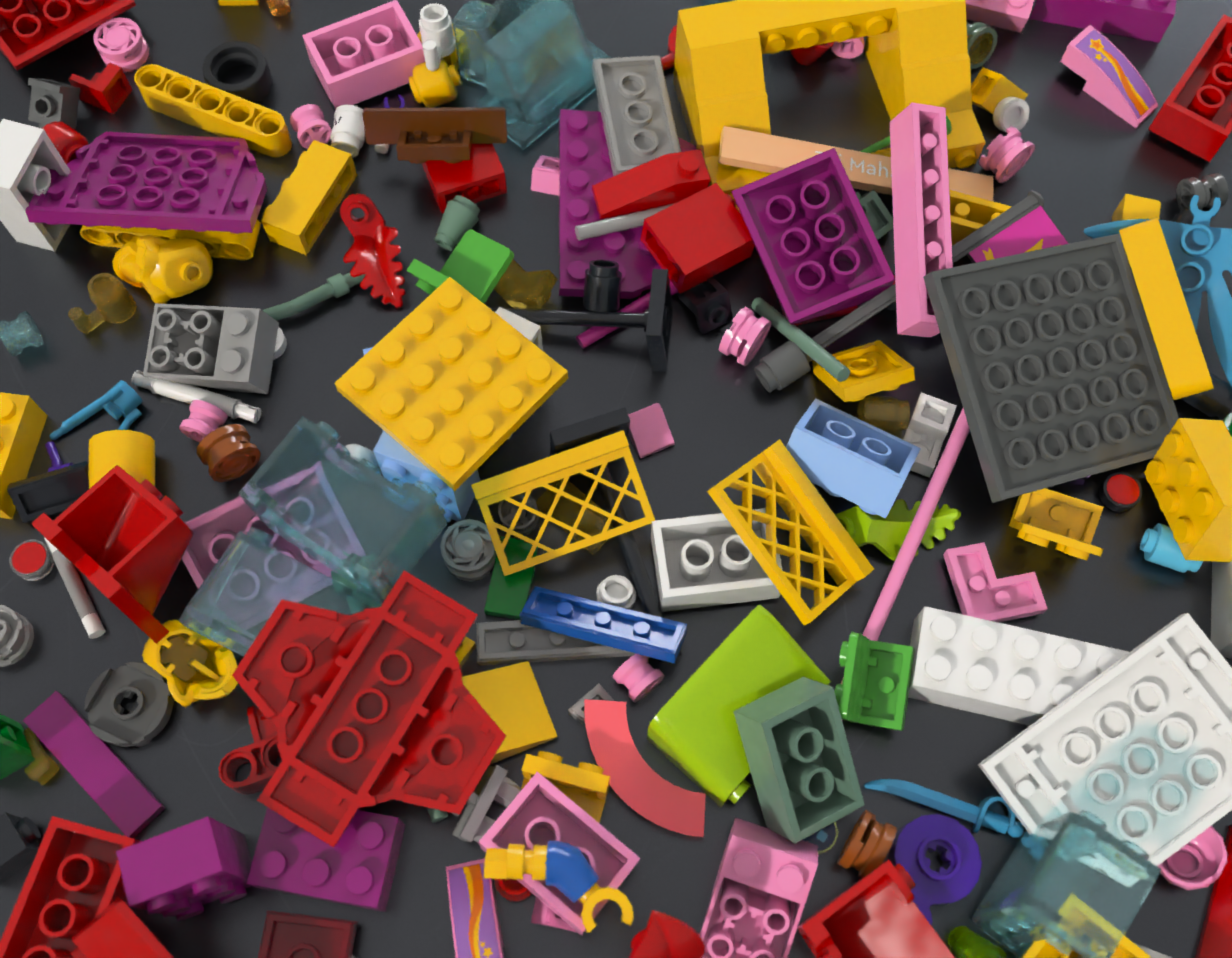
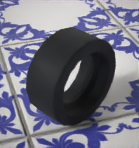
M243 41L226 42L212 49L205 57L202 71L206 84L253 103L261 101L270 91L272 85L271 71L265 55L257 46ZM248 65L256 68V72L251 78L242 83L224 84L219 81L221 75L234 66Z

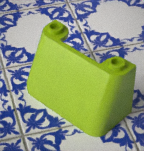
M758 605L655 715L648 726L647 740L720 808L728 799L735 805L751 786L745 780L751 771L733 711L801 677L829 685L831 681L777 619L762 605Z

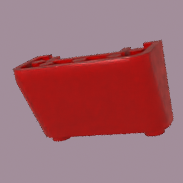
M890 860L883 862L797 927L800 936L816 958H955L913 902L915 897L911 890L916 887L914 880L901 864L898 863L893 866Z

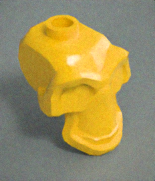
M151 235L138 238L137 243L129 241L115 253L112 261L113 269L120 279L133 286L144 287L151 295L152 301L159 304H167L170 299L184 296L205 287L213 276V261L209 251L201 241L193 238L164 240Z
M169 620L162 624L169 633L157 644L149 638L144 646L143 661L167 679L168 689L172 697L185 708L199 700L226 697L238 684L232 676L238 666L231 651L235 647V641L225 634L214 632L201 633L181 621Z

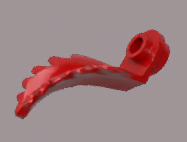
M363 194L349 195L342 202L340 215L354 237V243L344 255L343 261L345 263L356 261V264L350 271L351 277L354 278L365 274L364 279L360 283L362 289L365 290L373 286L371 291L373 298L383 296V304L391 303L399 308L403 305L402 296L406 293L399 286L404 284L405 279L403 276L397 275L396 272L403 269V264L401 262H394L392 259L401 252V247L390 245V242L397 237L398 230L397 228L386 226V221L368 196ZM352 209H362L365 216L362 218L355 217L352 214Z

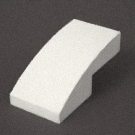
M922 392L920 393L902 439L921 448L911 471L930 478L943 441L949 431L957 405Z

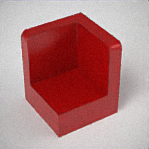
M109 63L102 73H95L90 80L72 74L68 79L72 86L80 88L79 99L112 114L116 113L133 90L123 69L112 63Z

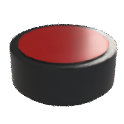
M1115 472L1102 482L1099 488V496L1102 503L1110 510L1127 512L1141 500L1142 487L1139 481L1131 474Z

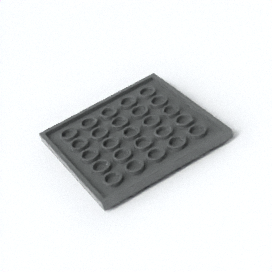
M1119 233L933 271L923 277L992 503L1154 458L1166 435L1169 434L1179 417Z

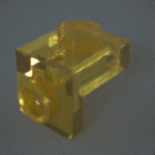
M513 259L494 290L513 309L541 308L550 299L551 290L558 278L550 270L526 272Z

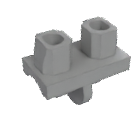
M495 765V767L488 766L475 791L468 799V804L452 833L453 836L467 842H472V840L479 842L496 822L486 816L492 801L507 808L522 790L516 783L506 777L508 770L499 765Z

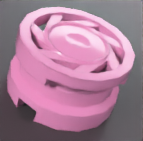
M113 18L96 29L94 44L106 66L112 63L120 66L124 72H131L140 68L149 57L148 44L143 38L137 23L131 19Z
M1015 127L1007 128L1006 132L1008 134L1006 136L999 134L987 147L989 150L987 157L983 154L979 160V165L985 171L991 170L996 174L995 180L998 183H1003L1013 177L1025 165L1035 150V145L1030 141L1025 143L1021 138V132Z
M747 307L742 308L733 318L732 322L734 323L729 330L726 329L719 345L721 353L726 356L732 354L737 357V362L743 366L748 365L755 357L771 328L770 320L764 317H755L754 311Z

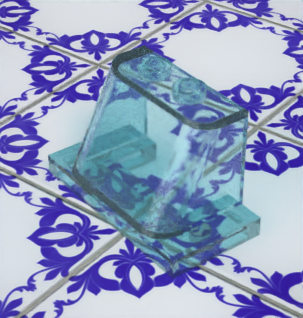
M539 0L481 46L487 94L479 99L475 105L476 107H504L506 109L507 136L524 150L559 121L560 109H574L596 90L592 71L593 59L611 57L587 39L572 0Z

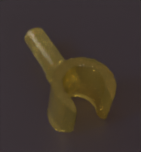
M28 727L24 730V734L35 760L24 771L33 781L38 780L43 786L57 774L59 766L45 753L39 738Z

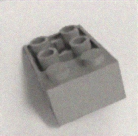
M155 303L143 376L232 392L268 394L279 322L259 308Z

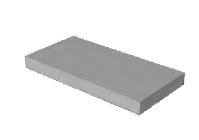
M660 55L593 59L592 71L613 176L665 154L681 152Z

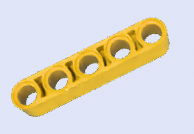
M148 64L136 71L134 81L150 109L219 137L245 138L249 149L270 157H282L291 150L292 139L285 120L280 113L159 65Z
M1158 217L1119 230L1173 400L1214 389Z
M257 219L252 233L244 232L240 234L225 231L197 232L182 229L159 230L157 228H121L119 226L98 225L93 227L82 225L80 234L86 241L92 244L121 248L129 241L137 243L139 237L146 235L160 237L164 240L193 238L204 244L211 257L249 260L254 255L261 223Z

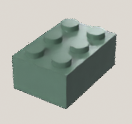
M801 677L733 711L768 829L796 844L865 805L833 687Z

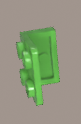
M468 230L440 272L415 258L406 271L418 279L415 286L428 295L433 293L444 281L451 277L482 303H485L513 261L514 252L474 230Z
M851 632L849 642L843 641L840 650V666L845 667L843 683H838L835 688V696L841 718L853 723L904 731L915 648L907 645L872 641L860 633Z

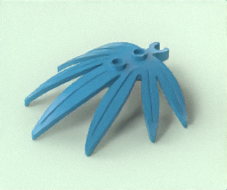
M1194 195L1190 202V212L1194 217L1192 225L1167 220H1159L1195 331L1199 319L1202 292H1207L1208 317L1213 343L1225 376L1232 387V298L1222 276L1223 271H1228L1232 276V229L1209 227L1210 220L1220 210V198L1215 197L1213 207L1209 211H1201L1197 206L1199 195ZM1130 219L1103 223L1085 228L1084 234L1093 239L1118 234L1121 229L1150 219Z

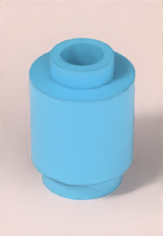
M1158 523L1153 529L1148 528L1141 539L1140 550L1144 551V559L1146 561L1185 573L1187 570L1195 573L1203 563V561L1185 560L1169 526Z

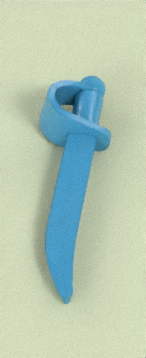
M880 779L864 784V787L867 789L894 794L974 823L972 828L974 833H978L981 826L1002 834L1008 832L1014 838H1018L1024 833L1022 823L1015 820L1016 815L1000 796H988L980 802L979 806H975L904 780ZM1000 801L1007 807L1008 817L989 811L987 808L992 802Z

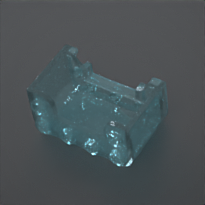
M302 416L238 495L256 516L275 533L383 603L402 572L405 570L411 573L446 527L447 521L444 517L446 512L437 504L435 500L437 494L426 484L416 481L413 485L408 482H402L397 478H393L390 482L381 476L382 472L370 461L362 458L358 462L350 457V451L337 441L340 435L331 426L323 421H319L316 425Z
M1083 810L1079 814L1068 812L1037 826L1033 833H1028V831L1024 833L971 919L982 931L1018 958L1024 955L1033 941L1046 940L1064 955H1069L1073 949L1084 958H1111L1160 874L1161 869L1148 861L1149 855L1141 847L1130 841H1120L1106 831L1107 825L1096 815Z

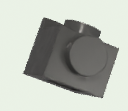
M28 78V85L32 86L28 120L39 123L38 128H43L46 124L59 121L75 129L80 88L50 79Z

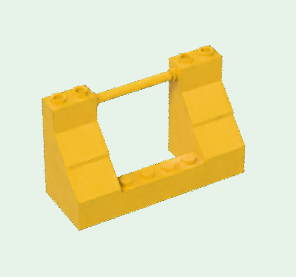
M735 0L678 10L673 83L691 143L696 145L697 150L701 149L710 176L708 187L717 183L724 193L732 197L736 204L732 195L733 190L773 174L718 163L720 137L724 126L771 135L762 61L763 54H775L780 51L802 47L809 48L814 45L843 42L848 39L865 36L867 37L864 50L890 120H893L912 102L945 107L946 116L952 126L951 133L947 135L948 168H966L976 164L986 142L972 110L966 1ZM891 148L878 150L871 154L891 157Z

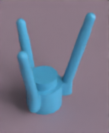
M120 380L102 397L62 422L61 427L50 434V439H58L103 408L116 420L121 416L125 417L118 430H128L132 423L142 415L137 407L143 400L131 386Z

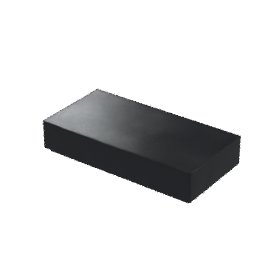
M84 461L10 483L7 491L22 522L35 520L42 513L48 516L65 511L89 490L88 461Z

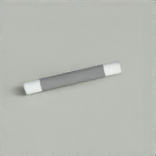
M44 538L89 638L95 639L105 633V629L75 565Z

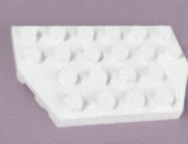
M1189 613L1181 614L980 762L978 766L1032 838L1116 883L1129 888L1232 810V667Z

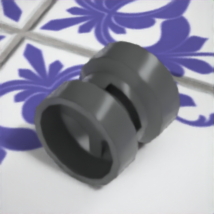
M1217 172L1206 174L1200 180L1195 177L1181 180L1176 189V200L1180 210H1190V202L1194 195H1199L1197 206L1200 210L1203 207L1211 209L1215 197L1220 198V207L1224 206L1229 193L1227 181L1221 173Z
M526 493L512 497V499L521 503ZM530 495L526 505L538 511L535 499ZM505 500L499 503L498 514L503 526L509 528L519 507ZM523 510L519 518L520 521L517 522L514 531L523 536L530 534L536 529L540 517L527 510Z

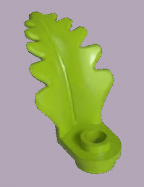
M904 499L896 500L886 519L879 515L866 513L858 505L837 513L835 516L843 527H846V531L858 547L873 544L890 560L895 561L921 501L915 502L913 508L909 510ZM937 504L921 543L927 549L934 548L935 544L932 536L938 540H944L946 538L945 528L950 531L954 530V522L960 518L961 512L955 508L950 509L948 504H944L939 509Z

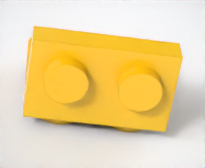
M1046 488L1019 495L1009 524L1010 527L1019 530L1018 538L1048 548L1050 541L1057 542L1056 550L1087 561L1090 553L1101 557L1103 548L1091 544L1104 508L1103 506Z
M538 751L537 756L526 754L521 770L524 776L521 789L525 787L536 772H539L600 824L610 786V776L603 775L604 769L602 767L586 762H579L578 768L562 763L563 758L561 756L546 751Z

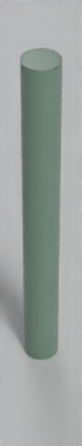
M758 297L753 300L751 308L761 317L770 320L774 328L794 342L834 378L842 382L849 377L850 370L796 325H790L788 319L763 298Z

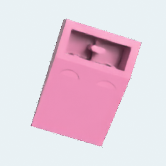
M735 817L700 931V936L705 945L703 958H788L818 866V845L803 840L795 844L768 828Z

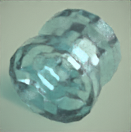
M27 311L19 313L14 320L7 321L3 319L0 321V338L12 356L21 354L26 347L32 346L37 348L43 345L40 331Z

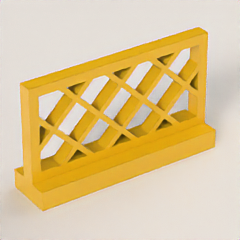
M624 430L471 484L504 576L656 521L630 452ZM624 458L629 472L623 487L601 478L607 463ZM601 466L597 476L587 471ZM580 473L595 480L585 501L564 492L570 476ZM564 479L559 489L549 485ZM631 480L636 494L626 490ZM598 482L620 492L611 513L589 504ZM544 487L557 493L547 515L526 505L534 489ZM526 493L521 503L512 499V497ZM624 494L640 502L644 518L628 522L615 516ZM561 496L582 505L573 527L551 517ZM505 500L519 507L509 528L494 522L489 508L490 505ZM586 508L608 517L601 533L590 536L577 529ZM523 510H527L545 519L535 541L514 531ZM612 520L623 524L608 530ZM549 521L571 531L564 546L555 550L539 543ZM497 528L507 532L503 542H501ZM574 533L585 538L570 544ZM511 535L532 544V548L525 561L510 566L504 550ZM537 547L547 551V553L532 558Z
M780 439L707 491L803 625L812 622L851 586L874 570L873 566ZM752 469L760 477L766 488L752 484ZM726 487L742 491V506L733 504L724 491ZM752 495L766 499V514L752 510ZM776 502H778L789 517V521L776 517ZM752 520L766 524V540L758 538L752 530ZM776 527L789 531V547L776 543ZM800 535L810 546L813 554L800 550ZM776 553L790 557V573L783 572L777 565ZM800 560L813 564V580L800 576ZM824 567L837 586L824 583ZM801 587L813 590L814 606L811 609L801 598Z

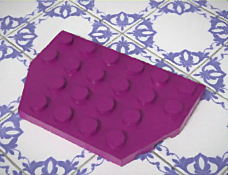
M560 109L559 296L583 297L585 270L589 269V262L592 260H610L619 264V271L622 273L620 299H633L640 296L642 291L651 288L653 269H662L640 240L643 226L584 240H578L575 234V226L605 220L600 219L592 192V185L613 177L601 112ZM678 137L681 152L697 150L696 145Z
M105 132L95 138L91 144L75 151L77 158L66 164L71 171L68 176L59 175L56 170L49 168L51 183L47 193H41L39 196L33 195L25 211L29 222L47 223L49 225L77 224L87 227L98 225L119 226L121 228H157L159 230L182 229L197 232L225 231L235 234L252 233L267 193L265 178L259 172L253 154L250 153L245 138Z

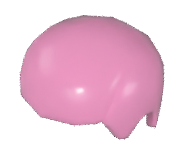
M1211 825L1158 865L1156 869L1170 884L1185 890L1206 888L1221 875L1227 863L1228 855L1224 839Z

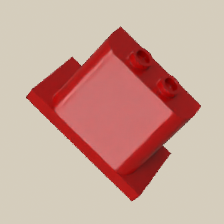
M116 465L55 520L42 513L31 523L156 644L169 633L153 617V614L194 533L180 518L183 511L166 495L163 497L159 490L147 479L139 483L120 466Z

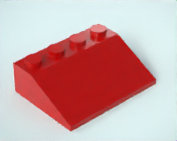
M0 0V51L13 67L19 70L136 6L135 1Z

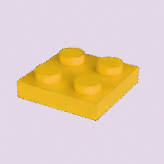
M880 340L831 354L850 370L849 377L842 382L838 381L812 360L813 374L844 402L860 401L867 395L880 391L896 390L902 384L915 381L914 367Z

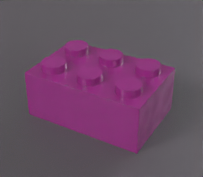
M267 807L246 884L259 889L386 912L406 824L398 817L358 810L340 841L333 848Z
M209 816L116 851L129 907L146 910L148 914L159 913L163 917L176 916L178 921L185 920L203 913V905L219 899L220 903L224 904L240 899L247 895L246 888L251 887V885L246 884L252 860L245 834Z

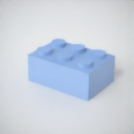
M816 398L794 427L786 446L812 483L822 487L829 495L847 499L857 504L864 512L879 515L885 519L921 449Z
M383 430L373 452L394 502L408 509H414L417 506L428 510L431 516L443 522H450L451 519L455 521L464 520L475 497L471 484L480 482L478 470L454 491Z

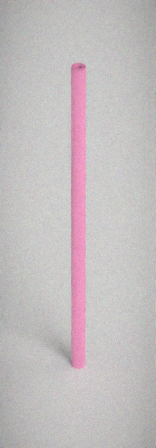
M963 408L862 634L872 641H878L969 434L970 429Z

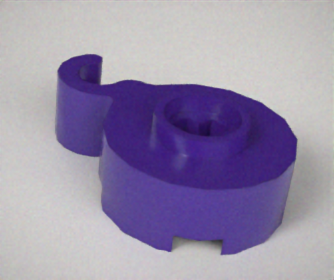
M940 814L922 815L900 828L887 857L893 866L898 863L901 864L914 880L916 887L911 890L915 897L913 902L931 926L933 921L930 907L948 905L967 896L979 881L982 866L979 846L971 832L956 819ZM926 851L929 853L938 852L940 859L943 861V866L936 868L935 871L930 869L931 860L925 857Z

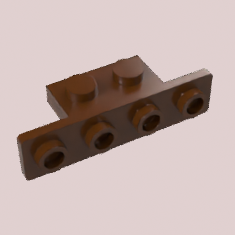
M504 107L365 108L362 114L367 144H397L398 161L408 160L414 164L424 163L428 160H444L447 163H459L463 160H470L472 144L506 143L508 138L506 109Z

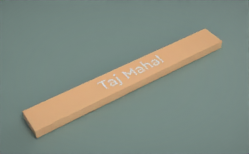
M724 126L721 131L718 160L720 164L776 173L835 148L853 188L866 191L875 190L877 193L892 195L891 157ZM948 168L950 190L993 201V176Z

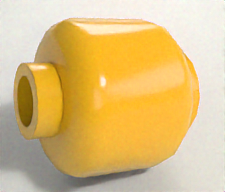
M441 58L439 68L436 71H429L425 62L414 66L413 76L408 78L416 101L418 103L423 102L429 108L455 100L457 97L456 86L462 84L455 64L448 66L443 58Z

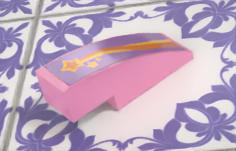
M1091 25L1085 28L1068 44L1060 62L1087 81L1082 89L1134 128H1137L1157 109L1159 105L1136 68L1115 45Z
M485 858L446 867L456 958H504V945L493 879L484 878Z

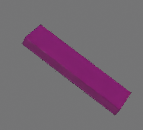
M55 691L23 720L126 837L134 839L166 809L112 748L91 731L89 723L60 692Z

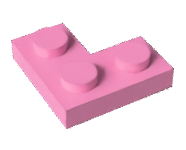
M985 542L947 549L943 554L962 615L999 623L1043 614L1048 609L1035 572L1000 579L996 578Z

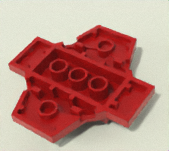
M405 570L381 607L363 609V611L352 615L281 599L232 674L233 678L260 711L277 728L279 741L277 746L282 762L257 801L333 848L340 841L360 807L373 806L395 799L405 803L460 814L506 738L504 732L463 685L461 668L456 656L458 648L478 618V614Z

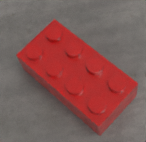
M1225 14L1170 93L1148 129L1209 162L1232 131V18Z
M52 816L0 940V958H73L70 953L77 948V945L72 941L74 935L117 898L122 899L129 907L116 851L142 841Z

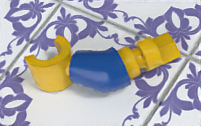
M548 840V845H534L533 850H525V844H509L508 849H486L484 878L523 880L524 874H532V880L546 881V886L556 887L573 903L578 899L584 905L582 920L588 933L596 927V922L593 919V909L598 902L605 899L614 900L620 905L622 909L621 921L631 926L633 910L627 896L617 888L609 886L600 888L596 884L600 879L579 848L566 842Z

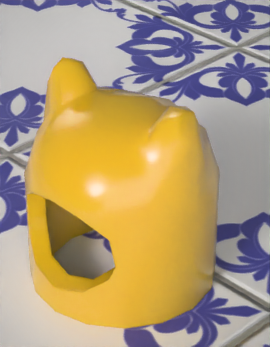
M111 430L93 435L89 439V489L116 465L120 466L139 483L147 479L155 486V440L147 434L132 430Z

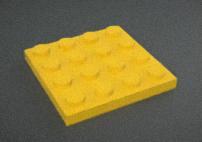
M449 277L334 384L338 392L451 489L456 491L568 379V371L454 279Z

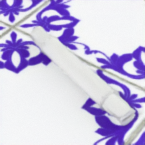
M136 370L132 376V384L134 386L151 390L153 394H159L187 404H191L193 400H202L217 406L232 419L241 418L257 423L261 417V408L242 403L240 399L227 397L189 384L147 378L143 376V372L140 370Z

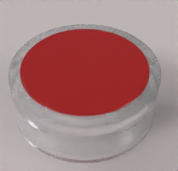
M29 539L19 543L12 550L9 558L12 571L27 581H36L44 578L50 573L55 563L48 546L36 539Z

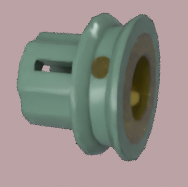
M967 22V46L970 57V69H977L994 52L997 44V33L995 29L988 27L983 22H976L974 24Z

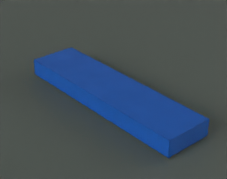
M534 586L520 613V622L524 625L675 663L687 634L686 623Z

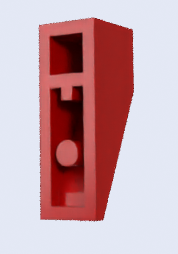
M701 149L660 156L592 185V192L600 219H606L675 204L707 188L710 176Z

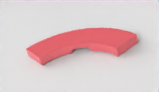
M585 699L584 716L590 748L597 765L604 769L603 775L610 776L609 785L615 793L639 815L656 825L684 835L704 837L706 793L693 792L673 785L658 775L645 762L638 752L629 731L626 702Z

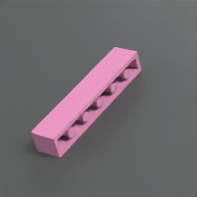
M912 102L890 121L897 334L931 338L939 334L940 331L923 277L930 272L953 267L946 108Z

